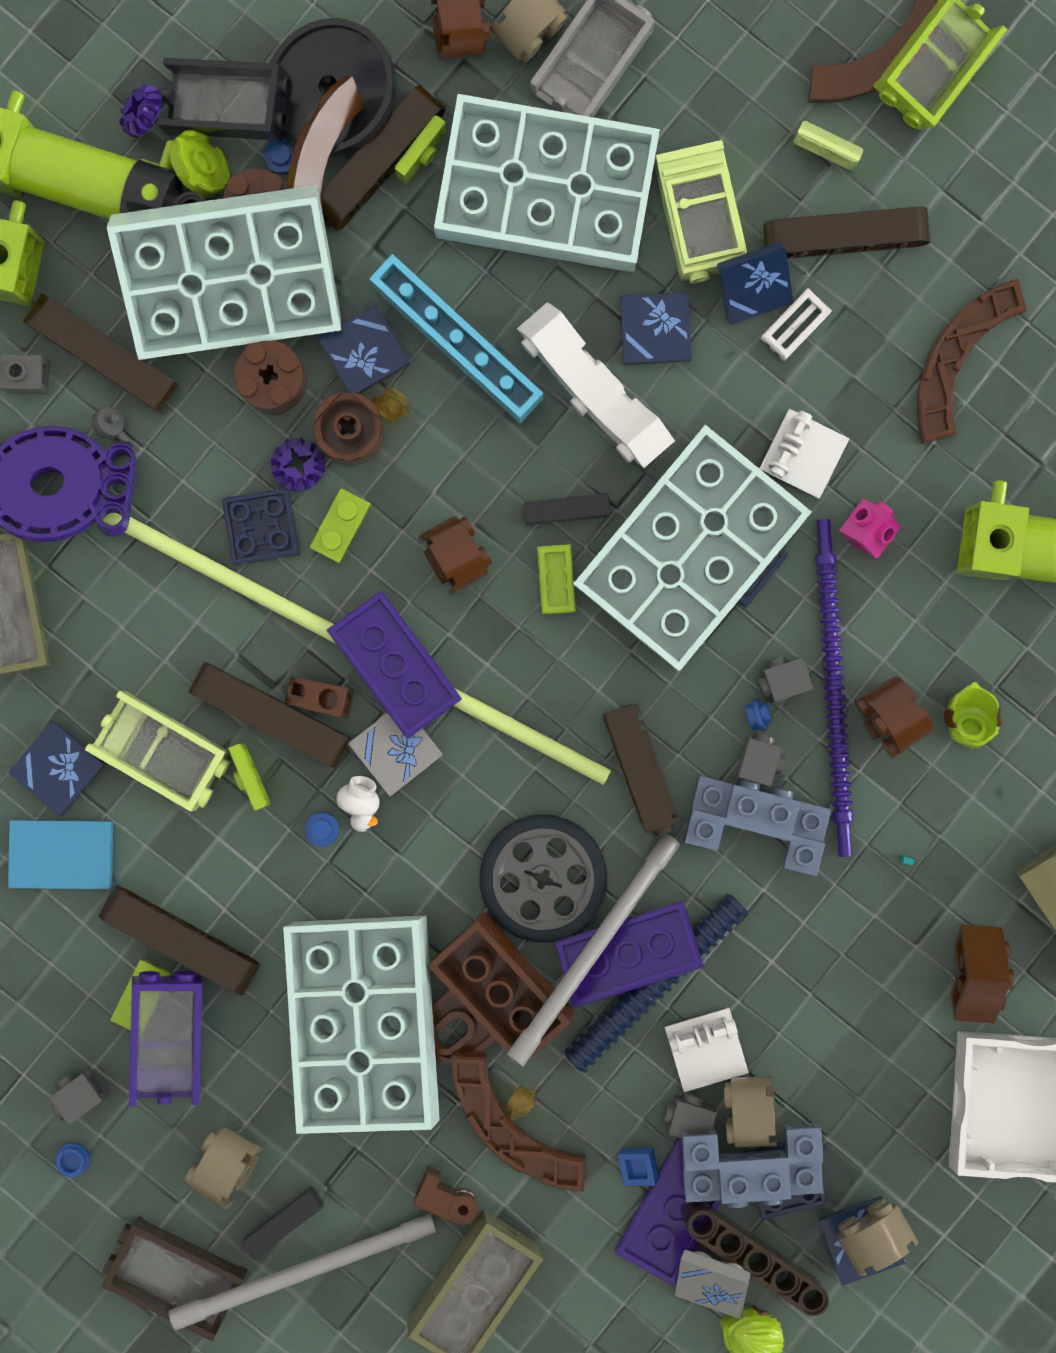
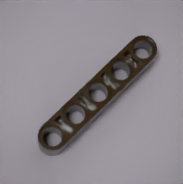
M417 85L389 115L381 130L355 153L321 192L323 219L335 230H342L394 173L397 163L433 116L437 115L442 118L446 107L421 85Z
M906 207L783 218L763 223L765 247L782 241L786 247L787 259L914 248L930 243L928 211L926 207Z
M42 293L23 319V322L159 413H161L179 386L172 379L142 359L138 360L136 355Z
M203 662L188 691L197 698L333 768L338 764L351 739L342 732L207 662Z
M114 886L98 915L105 923L238 995L245 994L260 967V963L252 957L121 886Z
M689 1202L684 1207L682 1220L688 1232L695 1240L729 1263L740 1265L745 1271L751 1273L750 1277L809 1316H818L827 1309L829 1305L828 1294L815 1276L707 1203ZM707 1215V1220L703 1225H692L697 1216ZM735 1234L734 1240L730 1244H720L724 1235ZM756 1252L762 1253V1257L758 1262L748 1263L749 1257ZM789 1271L786 1280L782 1282L776 1281L779 1273ZM816 1290V1294L812 1299L803 1300L804 1295L808 1291Z

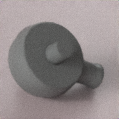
M103 407L95 412L92 417V427L98 436L105 439L116 437L121 443L125 444L130 440V436L123 431L124 419L117 409Z

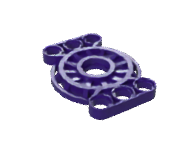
M60 426L37 427L9 438L0 446V527L7 533L22 540L34 542H56L67 539L88 529L94 522L101 533L106 536L115 537L123 534L129 526L138 466L135 451L128 444L116 443L104 452L100 445L88 435ZM45 435H62V436H65V438H63V437H57V436H45ZM75 439L86 443L90 448L86 449L80 443L75 442ZM124 454L130 457V461L124 466L112 464L113 458L117 455ZM54 472L63 476L64 484L62 488L53 495H38L31 488L32 482L44 473ZM120 483L126 486L125 491L118 496L110 495L107 492L108 488L113 484ZM110 513H117L122 516L121 521L116 525L109 526L103 523L104 517Z

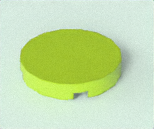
M195 130L184 131L171 142L169 153L174 171L185 187L192 192H197L205 198L215 197L225 189V185L228 184L230 179L228 162L218 146L214 148L208 142L210 138L207 135Z

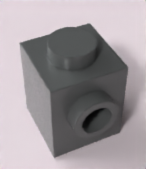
M0 354V389L8 394L49 395V360L42 355Z
M785 655L767 661L768 668L760 671L762 678L758 679L760 691L764 698L769 697L771 703L814 690L803 657L787 661Z
M759 733L755 734L754 739L746 737L735 776L772 786L775 774H781L785 761V755L781 754L782 747L774 745L776 738Z
M88 1068L76 1078L71 1072L56 1083L55 1087L58 1091L49 1098L52 1101L51 1107L55 1115L70 1125L101 1103L110 1094L93 1070Z
M685 1093L684 1097L675 1095L673 1103L667 1102L662 1122L667 1124L666 1129L669 1135L681 1138V1132H688L689 1135L709 1134L708 1130L713 1129L717 1115L714 1105L703 1103L704 1098L696 1094Z

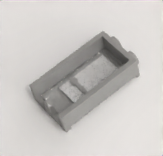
M587 0L531 80L530 94L555 111L594 117L644 43L652 35L655 24L652 14L643 6H633L626 0Z

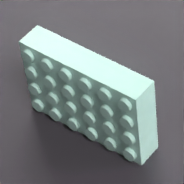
M458 94L434 225L435 236L438 239L634 273L660 129Z
M318 185L113 214L107 224L108 236L138 360L341 330V312Z
M705 425L574 582V586L679 672L812 511Z
M427 915L302 921L284 926L296 1134L431 1130L439 1122L440 1118L431 978L428 966L430 962Z

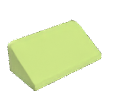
M807 121L802 122L793 141L794 144L850 171L855 169L863 153L861 147Z

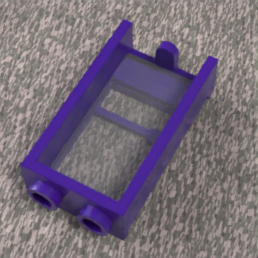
M143 971L139 973V976H132L129 1107L136 1106V1098H157L158 1104L167 1105L171 1103V1097H191L192 1105H199L202 1014L201 975H195L193 971H176L174 976H160V973L157 971Z

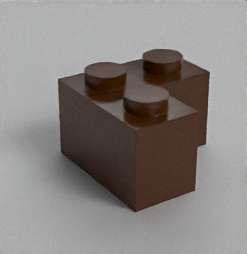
M961 924L954 945L958 973L951 990L953 1018L956 1021L995 1024L999 1011L1005 1009L1006 993L1008 990H1012L1014 985V972L1012 969H1008L1010 956L1009 942H1004L1002 927Z

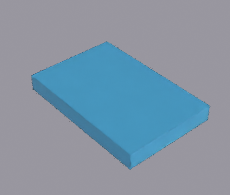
M9 820L8 888L112 889L113 821Z

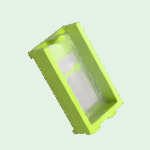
M938 0L879 80L872 85L880 92L879 97L884 103L891 107H896L904 115L903 120L910 127L919 130L935 127L1008 30L1004 25L989 29L979 19L985 13L981 5L975 3L966 6L961 0Z

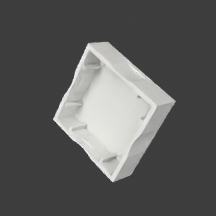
M957 1031L948 1166L958 1176L1000 1179L1030 1177L1045 1182H1056V1038Z

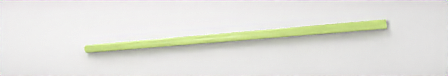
M110 513L104 517L103 521L113 526L121 521L122 516L117 513ZM130 517L129 526L124 533L335 643L326 631L334 625L333 623ZM455 688L462 700L454 705V707L602 785L606 782L611 772L608 768Z

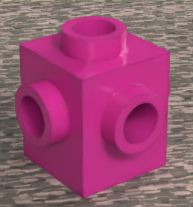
M863 498L839 531L854 548L878 559L888 544L893 541L901 526L892 517L895 512L881 501L874 504Z

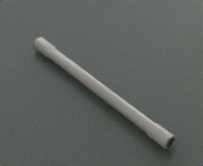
M668 834L662 835L647 856L642 868L530 1025L522 1031L507 1052L506 1056L512 1062L522 1068L540 1044L543 1035L645 891L675 854L680 844Z
M429 1213L402 1223L394 1229L206 1299L195 1300L171 1309L168 1312L172 1327L176 1331L200 1322L206 1317L398 1245L411 1243L433 1235L437 1232L431 1214Z

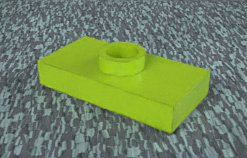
M437 115L433 116L395 166L397 178L407 185L422 164L428 166L437 153L435 147L447 133L444 120Z
M571 544L537 547L542 615L576 612Z
M239 743L228 748L237 768V771L233 772L235 781L241 791L246 790L254 811L269 806L271 803L247 745Z

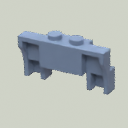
M698 775L683 839L684 843L718 851L724 825L787 840L782 867L813 876L818 875L826 844L824 843V838L832 809L792 799L793 792L773 788V792L770 794L759 791L761 784L741 779L740 784L735 785Z
M811 1123V1127L792 1128L791 1125H784L785 1151L781 1149L719 1154L716 1130H708L709 1134L689 1135L688 1132H681L683 1186L686 1203L721 1200V1203L727 1204L728 1207L742 1208L748 1206V1202L761 1201L763 1205L773 1206L782 1204V1200L791 1199V1195L823 1193L821 1164L823 1162L822 1133L818 1123Z

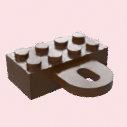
M484 912L441 949L428 964L429 968L449 988L432 1004L436 1060L446 1065H452V1052L482 1053L495 1040L508 1052L522 1031L530 1025L555 990ZM568 1003L565 1004L543 1035L540 1044L529 1060L571 1024L575 1011ZM460 1018L467 1023L468 1031L455 1043L446 1045L439 1040L438 1032L452 1019Z

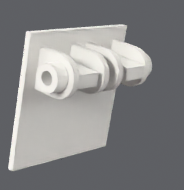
M789 409L759 469L820 499L850 438L811 420L812 416L804 411L797 413Z
M730 1008L665 1026L684 1092L749 1073Z

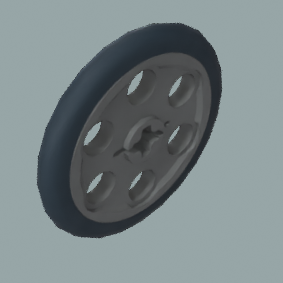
M533 815L518 819L504 827L492 839L484 853L480 867V890L484 904L492 918L507 932L532 942H555L571 937L583 930L596 916L603 904L607 889V869L603 854L595 840L579 825L554 815ZM552 838H561L566 843V851L560 857H553L547 852V843ZM526 842L531 845L533 849L532 857L527 861L517 860L513 855V849L516 844ZM581 865L586 869L587 876L582 883L574 884L568 880L567 871L571 866ZM544 869L550 871L549 878L553 879V882L561 884L562 887L552 883L551 885L545 883L543 888L538 887V880L533 875L525 873V870L534 874H541ZM512 873L519 878L520 885L516 891L506 892L501 888L500 880L505 874ZM561 896L569 897L574 903L573 910L567 915L558 914L554 909L555 900ZM532 900L538 903L540 913L536 918L526 919L522 916L520 908L524 902Z

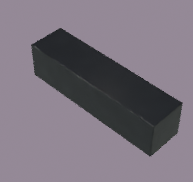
M608 493L524 503L526 526L610 516Z
M312 1186L245 1236L242 1245L255 1260L322 1209L324 1205L323 1200Z

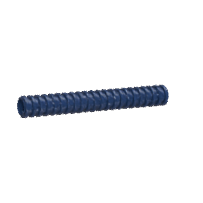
M727 893L724 896L726 899L723 902L718 901V907L715 910L711 908L709 910L711 914L708 917L704 915L701 918L703 922L694 925L695 929L693 932L701 956L704 953L708 955L710 953L709 948L711 946L716 947L718 945L716 941L719 938L723 940L725 938L724 934L727 931L731 933L733 931L731 927L734 924L739 925L741 923L739 919L742 916L744 918L748 916L747 910L731 894ZM681 975L626 992L627 995L624 998L620 996L618 998L619 1003L617 1005L612 1004L609 1012L604 1011L602 1013L604 1017L601 1020L597 1018L595 1020L596 1025L594 1027L589 1026L586 1035L582 1033L578 1042L575 1040L572 1042L573 1047L571 1049L566 1048L564 1050L566 1058L577 1070L586 1073L588 1071L587 1066L589 1064L593 1066L596 1063L594 1059L596 1057L601 1058L604 1050L609 1051L611 1049L610 1044L612 1042L617 1043V1037L619 1035L624 1036L626 1034L625 1029L627 1027L631 1029L634 1026L633 1022L635 1020L640 1021V1015L643 1012L647 1014L649 1012L648 1007L650 1005L654 1007L657 1004L655 1000L658 997L662 999L664 997L663 993L666 990L670 992L672 990L671 985L673 983L678 984L680 982L678 978Z

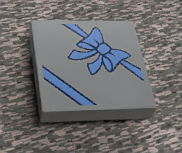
M388 713L348 743L390 797L444 755L424 729L407 740Z
M684 1250L680 1262L675 1296L740 1319L751 1273L745 1271L738 1264H725L711 1259L704 1252Z

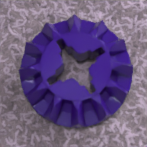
M143 84L139 89H134L131 97L125 99V107L120 110L122 117L119 124L123 127V132L131 137H139L146 133L159 117L162 96L160 91L152 85Z
M302 437L293 440L286 439L283 444L275 448L271 459L272 474L276 481L286 489L292 491L310 489L321 480L324 474L325 460L323 452L320 451L314 442L304 440ZM292 453H295L300 460H307L303 464V476L296 467H288V465L292 464Z

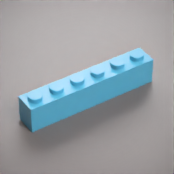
M393 254L369 278L372 288L519 424L543 400V392Z

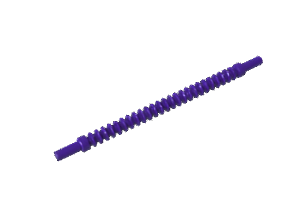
M830 519L817 520L819 554L815 555L816 566H820V570L816 574L821 576V580L817 581V584L821 585V590H818V594L822 595V599L818 603L823 605V609H820L819 613L823 614V619H820V623L824 624V628L820 629V632L825 635L821 639V642L825 643V647L821 650L826 653V657H823L822 661L827 664L826 667H823V671H827V676L823 680L828 682V686L824 687V690L828 691V696H825V700H829V705L825 709L830 711V715H827L826 719L830 720L827 729H831V734H828L827 738L832 740V743L828 745V748H832V753L828 756L833 759V763H830L829 767L834 770L833 773H830V777H834V782L830 786L835 788V792L831 793V796L835 797L832 806H836V810L832 812L833 822L837 823L839 857H851L853 855L850 822L854 821V812L849 810V806L853 802L848 799L852 795V792L848 791V786L852 783L847 781V777L851 773L846 770L850 766V763L846 762V757H849L850 754L845 752V748L849 744L845 743V738L848 737V734L844 733V728H847L848 725L843 722L847 715L843 714V709L846 708V705L842 704V699H845L846 696L841 693V690L845 689V686L841 685V680L845 677L840 675V671L844 667L839 664L843 660V657L839 656V651H842L843 648L838 646V642L842 638L837 635L841 631V628L837 627V622H840L841 619L836 616V613L840 612V609L836 608V603L839 602V599L835 598V593H838L839 590L834 587V584L838 583V580L834 579V574H837L838 571L833 569V565L837 564V556L835 553H832Z

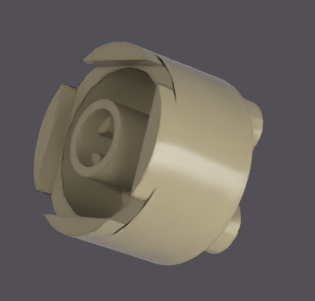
M512 0L502 11L506 18L501 24L495 20L490 27V31L518 61L523 59L527 64L540 52L541 49L539 47L546 36L552 40L565 27L563 23L567 20L565 15L567 11L557 0Z
M773 1076L731 1078V1082H725V1109H732V1116H727V1143H734L735 1148L777 1146Z
M225 1127L224 1129L220 1128L216 1134L213 1132L209 1134L201 1148V1151L205 1152L199 1164L194 1163L184 1181L190 1184V1189L220 1207L228 1209L235 1201V1199L229 1196L234 1190L242 1191L259 1160L256 1154L261 1152L262 1148Z
M880 1199L866 1208L869 1214L858 1220L855 1216H851L837 1225L840 1231L837 1239L858 1276L867 1275L864 1270L865 1268L872 1266L875 1272L897 1262L910 1252L907 1247L909 1243H912L915 1247L918 1245L919 1241L897 1203H886L885 1199Z

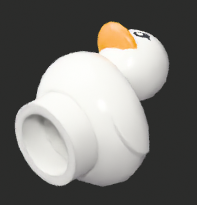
M364 776L352 777L350 783L341 787L337 793L338 807L352 814L350 824L358 832H365L371 826L378 824V819L373 815L378 810L380 803L379 797L375 792L376 784L373 780Z

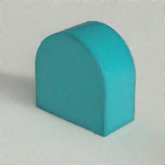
M901 854L899 861L904 864L914 865L915 858Z

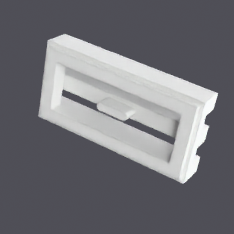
M807 288L760 339L764 343L766 342L770 349L774 352L776 351L780 358L785 361L826 319L832 310ZM807 299L810 300L812 304L775 340L772 335ZM818 308L821 311L819 316L787 349L783 348L781 345Z

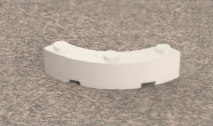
M547 302L517 328L524 337V340L521 342L524 349L533 358L538 356L573 397L570 403L581 416L587 413L618 444L616 449L627 462L630 463L634 459L645 468L675 441L659 417L646 408L638 399L634 398L631 400L625 394L623 385L600 360L595 361L586 350L583 351L581 349L586 343L560 310Z

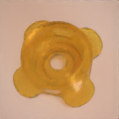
M388 388L381 396L375 395L371 400L375 407H377L379 414L389 422H395L398 417H407L409 414L407 398L397 389Z
M520 1086L513 1093L506 1105V1109L512 1113L510 1117L512 1120L515 1118L519 1119L521 1116L525 1118L531 1112L536 1103V1100L533 1099L536 1093L535 1089L530 1091Z

